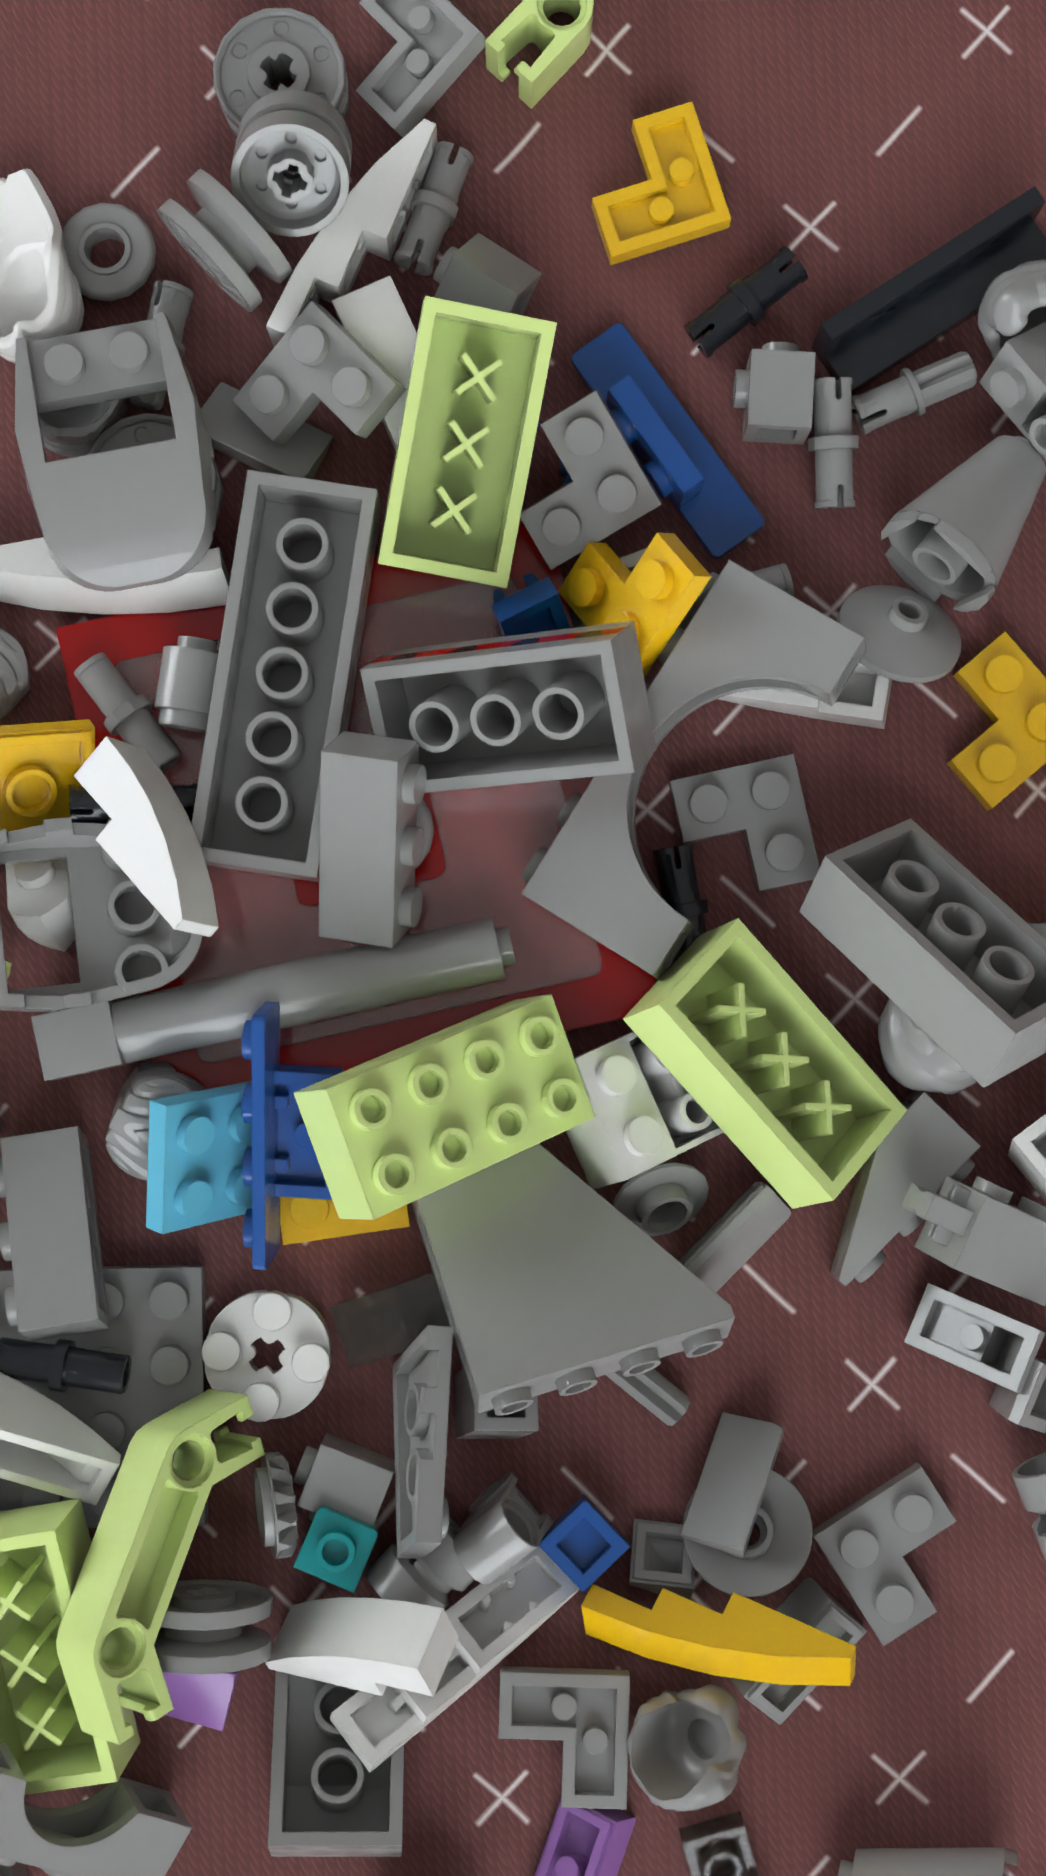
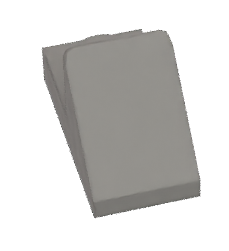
M928 1283L904 1343L1021 1394L1045 1332Z

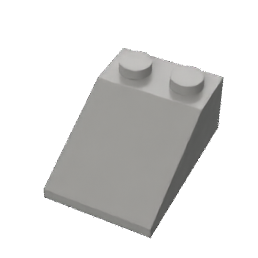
M276 1671L268 1848L271 1857L402 1856L404 1745L369 1773L330 1721L331 1713L359 1690Z

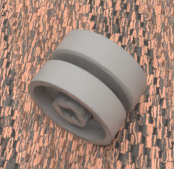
M291 89L280 90L263 96L243 116L238 129L231 166V187L234 197L264 230L287 237L306 236L326 228L341 213L349 192L352 161L351 134L341 114L334 106L318 95Z

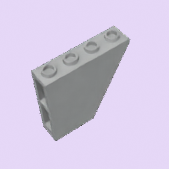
M536 1144L411 1202L449 1324L453 1326V1337L478 1414L494 1409L495 1414L498 1416L512 1414L532 1405L534 1396L557 1389L560 1396L578 1394L595 1386L598 1382L596 1377L619 1370L622 1371L625 1377L640 1375L659 1366L661 1363L660 1358L684 1351L686 1357L689 1358L702 1356L720 1348L723 1345L722 1339L727 1338L735 1319L731 1305L540 1144Z

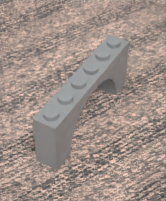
M728 560L720 575L715 572L710 573L712 577L693 604L698 608L686 630L680 627L676 629L660 653L659 661L663 662L664 665L653 683L650 685L645 682L656 748L664 737L687 715L713 700L737 692L759 689L786 690L818 699L833 706L866 653L865 638L733 561ZM651 755L635 773L595 776L583 795L578 792L571 795L558 816L556 824L562 829L549 850L545 847H540L527 864L522 879L528 883L521 894L647 973L660 979L670 967L695 926L687 918L675 911L658 892L646 871L638 848L635 827L636 801L640 782L646 766L652 757Z

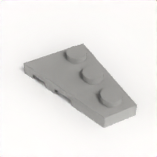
M427 1325L392 1365L397 1558L423 1559L441 1544V1540L445 1538L448 1531L449 1506L447 1499L444 1498L453 1326Z

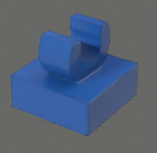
M528 573L523 576L527 587L508 597H505L501 588L493 591L495 603L490 606L502 636L570 628L559 594L549 577L539 581L535 575Z
M583 1494L552 1524L545 1533L539 1547L584 1592L630 1548V1545L624 1535Z

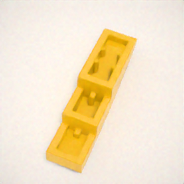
M592 1584L581 1605L586 1635L648 1659L709 1675L779 1685L850 1686L855 1676V1645L733 1592L723 1614L662 1588L652 1610L595 1584Z

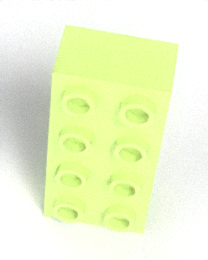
M425 296L422 303L379 545L378 564L507 588L557 322Z
M739 918L699 935L623 1018L626 1024L792 1209L834 1201L907 1111Z
M552 994L509 1001L293 1093L339 1219L375 1220L595 1118Z
M81 1498L0 1511V1742L8 1744L27 1780L25 1795L117 1782L141 1742L133 1710L123 1706L121 1708L124 1721L132 1724L135 1735L122 1744L117 1745L82 1732L57 1654L56 1640L58 1630L91 1545ZM105 1638V1640H104V1642H103L102 1649H103V1647H104V1645H105L106 1638ZM120 1683L117 1688L118 1695L123 1692Z

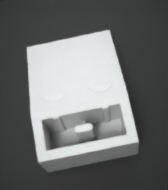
M634 1031L574 1057L595 1118L567 1130L566 1133L592 1189L628 1180L724 1133Z

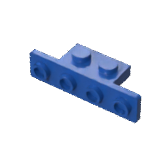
M614 324L573 353L571 357L572 366L591 392L598 389L629 445L644 465L642 467L659 497L663 499L667 496L713 559H720L762 529L765 522L762 515L623 324Z
M265 1001L252 1015V1020L245 1021L241 1043L243 1058L251 1060L252 1084H246L242 1098L244 1123H252V1146H247L242 1164L243 1183L245 1186H252V1208L246 1210L243 1221L244 1247L252 1248V1267L259 1270H267L280 1248V1197L332 1200L293 1093L344 1071V1067L280 1064L279 1002Z

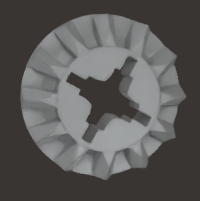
M268 1452L261 1457V1467L254 1468L253 1474L255 1507L260 1539L263 1547L271 1548L274 1559L292 1557L297 1547L298 1517L292 1475L289 1470V1462L279 1452Z

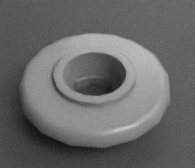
M102 202L84 207L68 219L62 230L63 246L70 269L79 282L81 294L90 299L111 302L128 297L146 283L154 269L157 248L152 230L138 213L121 204ZM112 239L125 245L124 255L114 266L102 268L92 264L90 260L91 252L99 242Z
M676 1162L659 1164L628 1180L615 1196L613 1206L649 1237L669 1234L681 1228L697 1215L707 1200L709 1186L705 1175L689 1164Z

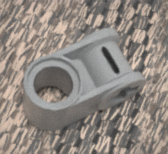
M512 1471L505 1473L493 1482L471 1504L468 1510L470 1513L453 1540L454 1550L460 1563L476 1581L483 1585L492 1584L540 1546L545 1533L554 1523L553 1518L548 1513L540 1514L516 1487L518 1478Z

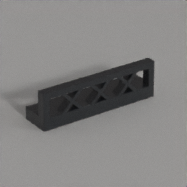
M1034 186L823 322L811 348L816 352V356L830 377H835V380H839L840 377H852L853 395L978 314L979 306L987 287L997 276L1028 261L1046 260V238L1034 221L1045 204V200L1037 188Z

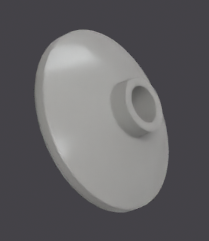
M874 585L859 589L844 601L838 614V623L865 638L866 653L860 663L876 674L891 680L905 683L935 681L944 677L953 669L961 653L960 634L950 616L932 600L906 588L891 585Z
M772 1470L754 1524L760 1533V1538L754 1545L747 1546L743 1559L683 1537L684 1546L691 1564L698 1574L717 1590L728 1595H732L735 1592L746 1598L763 1597L786 1587L803 1569L812 1545V1520L804 1498L785 1477ZM696 1490L687 1504L683 1518V1527Z

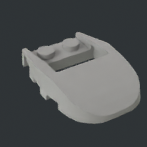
M165 312L154 313L155 319L30 342L27 341L26 337L16 339L15 434L24 467L27 490L51 558L65 576L88 589L113 592L174 580L193 569L201 561L213 540V532L216 526V500L211 480V459L215 458L211 436L206 428L190 373L184 365L175 341L177 335ZM168 390L176 439L47 462L39 413Z
M71 817L44 819L43 825L7 832V829L0 830V864L67 859L80 983L9 990L0 915L1 1011L47 1013L73 1007L90 1006L152 991L176 979L194 960L201 945L203 935L174 930L96 841V838L112 819H109L107 824L72 822Z

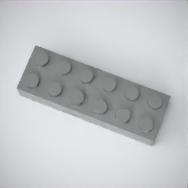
M247 470L191 823L202 848L206 866L319 882L321 750L343 731H348L382 512L377 489Z

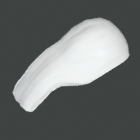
M28 168L8 175L7 179L0 178V356L14 364L17 338L26 337L27 341L30 342L79 333L84 317V304L79 282L69 266L63 246L62 228L56 211L40 181L32 170Z

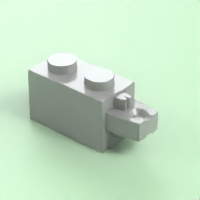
M947 1176L939 1194L911 1183L901 1207L916 1213L917 1216L926 1220L914 1246L915 1248L955 1270L1046 1306V1206L1024 1196L1021 1197L1017 1207L1011 1205L1009 1201L1013 1192L979 1176L976 1177L972 1187Z

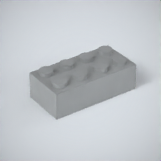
M910 818L824 857L799 912L983 1088L1046 1053V939Z

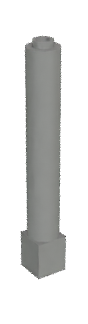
M487 917L406 935L393 948L365 944L90 1006L73 1007L32 1016L31 1020L44 1081L58 1080L242 1038L245 1021L252 1020V1015L265 1001L279 1002L280 1029L506 980L504 967L514 965L516 962L508 926L495 929L493 917Z

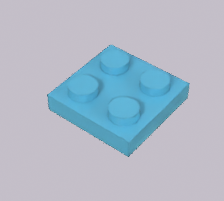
M252 1081L150 1100L146 1228L160 1234H166L243 1215L248 1208H252V1186H245L242 1178L244 1153L247 1146H252V1123H244L242 1098L246 1084H252Z

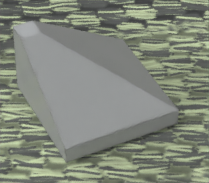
M634 1519L629 1585L656 1594H660L662 1588L690 1600L694 1591L695 1568L688 1558L684 1540L681 1536L683 1524Z

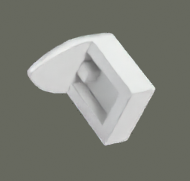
M67 859L5 864L7 906L17 927L36 943L65 952L75 940Z

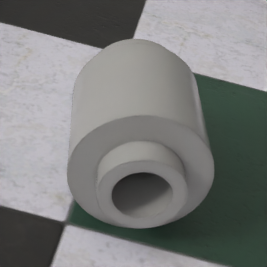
M178 636L177 646L163 647L154 705L155 708L160 709L159 725L179 730L206 733L218 653H215L217 642L193 636Z

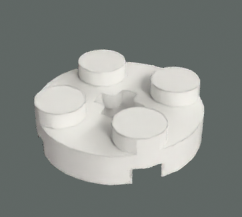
M255 1290L245 1293L230 1302L211 1324L208 1336L202 1347V1359L205 1365L207 1380L211 1389L247 1394L253 1412L252 1417L248 1418L249 1420L266 1422L270 1419L286 1418L308 1406L323 1388L332 1363L331 1334L320 1312L301 1296L289 1292L286 1294L277 1290ZM262 1338L267 1344L278 1340L283 1344L285 1350L278 1357L283 1365L280 1369L273 1371L267 1365L258 1368L254 1364L252 1359L257 1354V1350L253 1345L255 1340Z

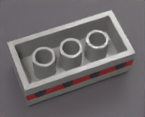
M634 621L390 650L360 669L374 735L419 741L418 764L425 766L427 775L425 793L635 773L657 750Z

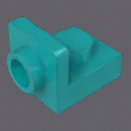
M322 1505L315 1514L293 1567L354 1593L378 1537V1529L359 1519Z

